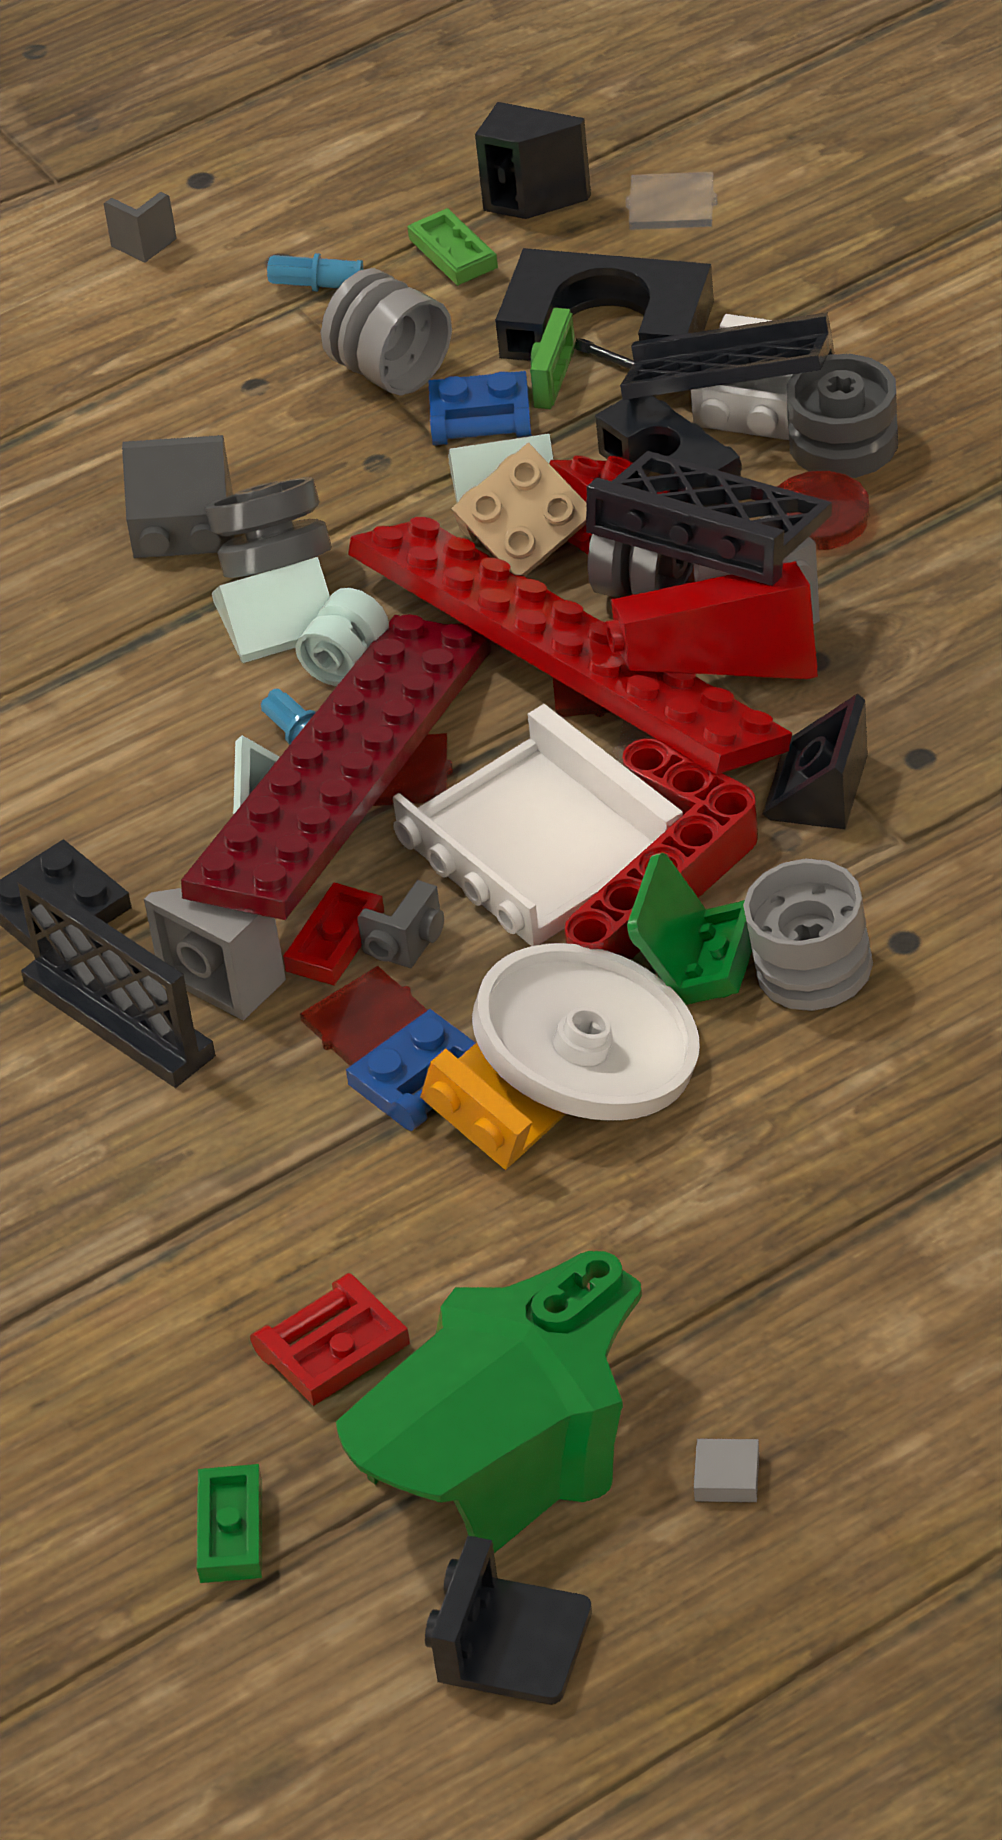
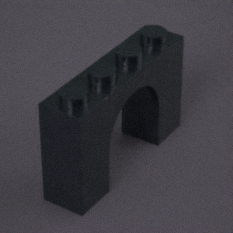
M523 248L495 319L499 358L531 361L533 345L535 342H541L553 308L570 309L572 316L583 310L600 306H619L632 309L644 316L638 332L639 341L704 331L714 304L712 266L709 263Z

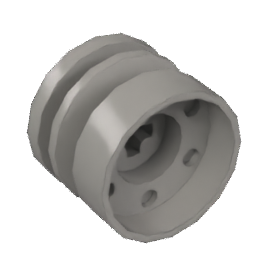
M375 268L360 270L342 283L328 304L321 328L322 346L331 360L346 366L347 369L364 375L370 382L397 395L413 393L432 378L444 360L449 349L452 334L451 316L443 303L408 287L406 283L394 279L393 276Z
M800 859L782 863L764 872L749 887L743 906L759 987L772 1001L789 1009L813 1011L829 1008L855 996L867 983L872 970L873 960L866 928L863 901L859 882L846 868L827 860Z

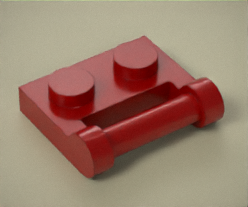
M347 1273L332 1283L333 1290L273 1328L265 1325L250 1335L251 1343L258 1356L266 1364H272L313 1406L410 1344L408 1328L351 1273ZM346 1309L345 1312L341 1313L340 1315H338V1316L335 1317L334 1319L330 1320L329 1322H327L326 1324H324V1325L321 1326L320 1328L316 1329L315 1331H313V1332L310 1333L309 1335L305 1336L304 1338H302L301 1340H299L298 1342H296L295 1344H293V1345L290 1346V1344H292L293 1342L297 1341L298 1339H300L301 1337H303V1336L306 1335L307 1333L311 1332L312 1330H314V1329L317 1328L318 1326L322 1325L323 1323H325L326 1321H328L329 1319H331L332 1317L336 1316L337 1314H339L340 1312H342L343 1310Z

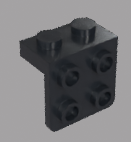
M467 1536L459 1560L452 1558L447 1566L444 1578L445 1598L440 1610L433 1609L426 1624L425 1646L432 1648L437 1682L548 1705L560 1702L564 1697L592 1615L591 1600L582 1594L499 1579L497 1577L492 1540Z

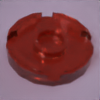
M808 471L789 477L777 486L832 502V516L809 536L817 544L818 550H831L849 544L863 534L867 527V519L870 516L869 494L860 482L846 474L832 471ZM795 512V513H787L788 516H789V515L802 514V513H798V512Z

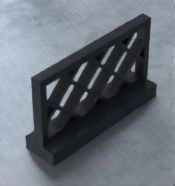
M828 312L635 341L631 345L634 364L620 384L622 399L819 371L822 369L827 356L835 354Z
M650 451L643 454L614 480L608 481L597 477L587 485L586 533L771 586L782 577L783 560L832 516V502ZM651 471H652V472H655V473L662 474V475H658V476H650V477H647V476H646V475H648ZM704 486H705V487H709V488L695 489V490L692 489V488L704 487ZM679 490V492L657 494V492ZM749 499L755 500V501H749V502H741V503H739V501H741V500H749ZM725 503V505L703 507V505ZM795 512L802 513V514L789 515V516H786V515H785V514H787V513H795ZM763 516H771V517H772V518L757 519V520H750V519H749V518L763 517Z
M28 873L17 882L35 957L34 961L21 970L24 986L175 1089L216 1056L213 1041L194 1029L184 974L33 874Z

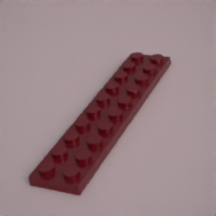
M394 615L389 621V628L376 641L370 644L181 879L182 899L286 921L491 652V640L465 624L448 625L426 621L417 615Z

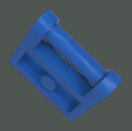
M526 371L497 372L467 377L452 376L445 379L428 380L433 446L448 444V439L509 433H516L517 438L532 436Z
M429 1009L346 1069L348 1085L405 1129L413 1131L427 1120L426 1113L433 1109L420 1098L422 1089L419 1090L424 1085L430 1062L445 1048L455 1057L460 1058L476 1042Z

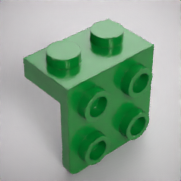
M659 853L652 855L627 924L628 934L632 943L641 950L657 972L658 977L678 994L685 1005L715 998H725L739 993L752 953L743 906L745 900L706 909L667 854Z

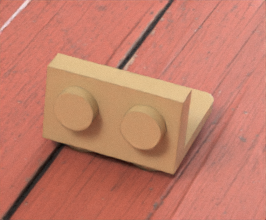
M529 442L519 451L508 456L491 475L478 486L468 490L459 502L451 508L459 529L473 543L479 539L496 558L508 562L511 565L510 572L518 576L528 575L586 525V502Z

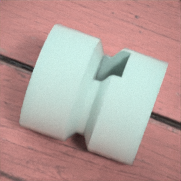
M340 588L330 596L320 609L317 618L311 621L298 638L295 646L297 658L311 676L323 683L337 686L370 644L376 641L389 628L388 616L383 607L373 597L363 591L353 588Z

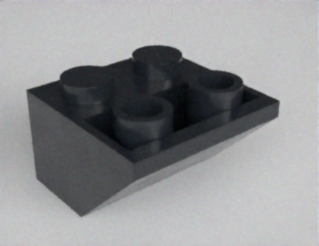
M496 103L475 133L483 211L529 219L587 201L591 196L585 119L508 103Z

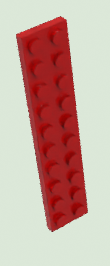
M414 517L409 522L393 526H377L373 531L351 536L349 556L716 775L789 751L792 732L773 722V718L769 714L749 708L734 699V695L728 690L713 687L696 677V674L629 670L620 652L613 653L610 649L606 634V622L600 621L583 611V607L580 604L564 600L547 590V586L544 583L528 579L525 576L512 574L510 572L511 565L508 562L490 557L475 548V544L472 541L456 537L442 529L439 522L434 519Z

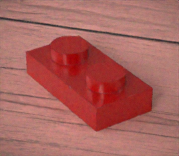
M333 882L283 955L285 971L335 986L362 946L357 917L363 909L383 914L385 912L383 897Z

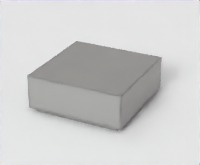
M697 1439L694 1475L695 1501L757 1502L759 1439Z

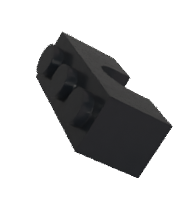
M654 396L621 399L595 415L599 454L606 459L609 456H617L634 463L643 454L650 451L741 477L742 463L740 456L731 447L724 446L704 432L698 424L691 423L675 412L665 401L658 400ZM704 486V487H696V488H692V489L695 490V489H703V488H709V487H705V486ZM671 490V491H669V493H670V492H679V490ZM725 503L703 505V507L725 505Z

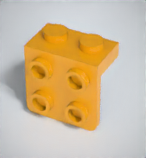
M477 1042L460 1058L455 1057L446 1048L430 1062L420 1096L421 1099L505 1170L566 1115V1113L534 1101L511 1086L492 1068Z

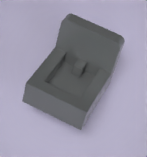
M420 880L416 881L392 916L363 909L357 917L363 952L380 961H389L408 968L413 967L430 942L433 943L439 938L444 925V913L440 911L437 886Z

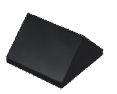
M857 693L792 736L789 751L781 754L762 813L771 821L846 829L868 756L866 703L863 697Z

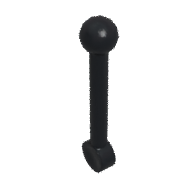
M576 338L574 349L591 353L627 369H631L634 364L633 360L599 347L592 341Z

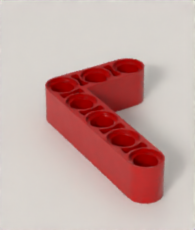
M641 739L629 744L623 751V766L683 812V816L569 917L564 929L566 944H577L589 949H602L631 960L641 950L632 943L628 934L627 924L652 855L659 853L667 854L699 898L757 844L756 798L753 790L723 773L714 774L656 739Z

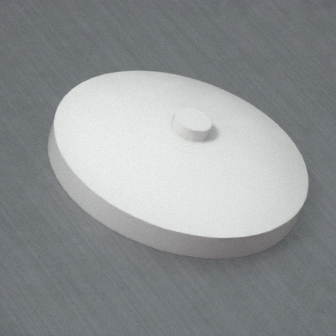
M542 944L527 947L505 956L484 977L472 1014V1025L478 1046L492 1068L505 1081L522 1094L540 1104L582 1118L608 1121L628 1120L647 1116L662 1110L673 1103L684 1092L699 1055V1035L695 1021L685 1003L670 986H667L662 979L648 969L623 956L602 949L585 948L577 944Z

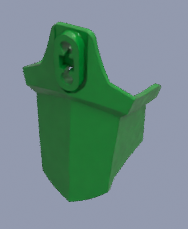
M586 1251L549 1270L507 1287H455L441 1305L436 1334L390 1372L336 1421L338 1438L343 1450L361 1472L367 1474L368 1480L375 1485L378 1481H381L408 1493L440 1503L454 1501L463 1518L468 1536L492 1540L494 1554L559 1499L586 1502L600 1498L610 1490L613 1483L614 1444L623 1408V1401L608 1364L607 1356L625 1320L642 1297L641 1282L622 1269L621 1262L615 1255L605 1251Z

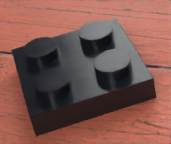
M64 839L0 879V926L32 953V944L17 883L28 873L33 874L107 924L132 908L129 892Z

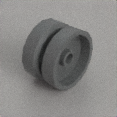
M834 354L827 356L821 370L793 374L787 383L790 454L799 466L815 475L840 479L857 478L875 472L891 461L898 449L896 379L885 365L870 357L855 354Z
M313 477L275 481L253 486L216 500L205 507L212 533L221 536L245 533L225 542L217 552L224 577H242L271 571L311 559L331 550L332 545L324 521L318 519L292 521L313 512L320 503Z
M592 534L587 566L589 583L595 593L621 598L632 594L635 595L687 584L694 564Z

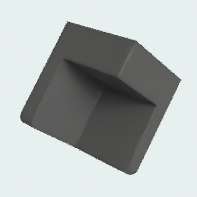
M159 192L138 209L130 207L114 198H110L104 203L111 247L145 263L177 239L170 196L163 192Z

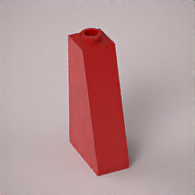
M796 561L783 563L782 577L773 586L730 574L611 599L613 620L606 621L608 643L613 653L620 652L629 670L793 679L818 677L811 588Z

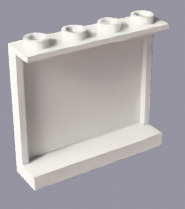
M545 704L528 713L530 739L417 808L400 793L393 796L396 816L394 830L400 842L410 850L414 848L430 862L437 874L441 877L448 876L463 889L473 904L477 906L483 905L497 917L502 927L508 933L518 934L531 946L539 945L563 930L566 921L574 912L683 816V812Z

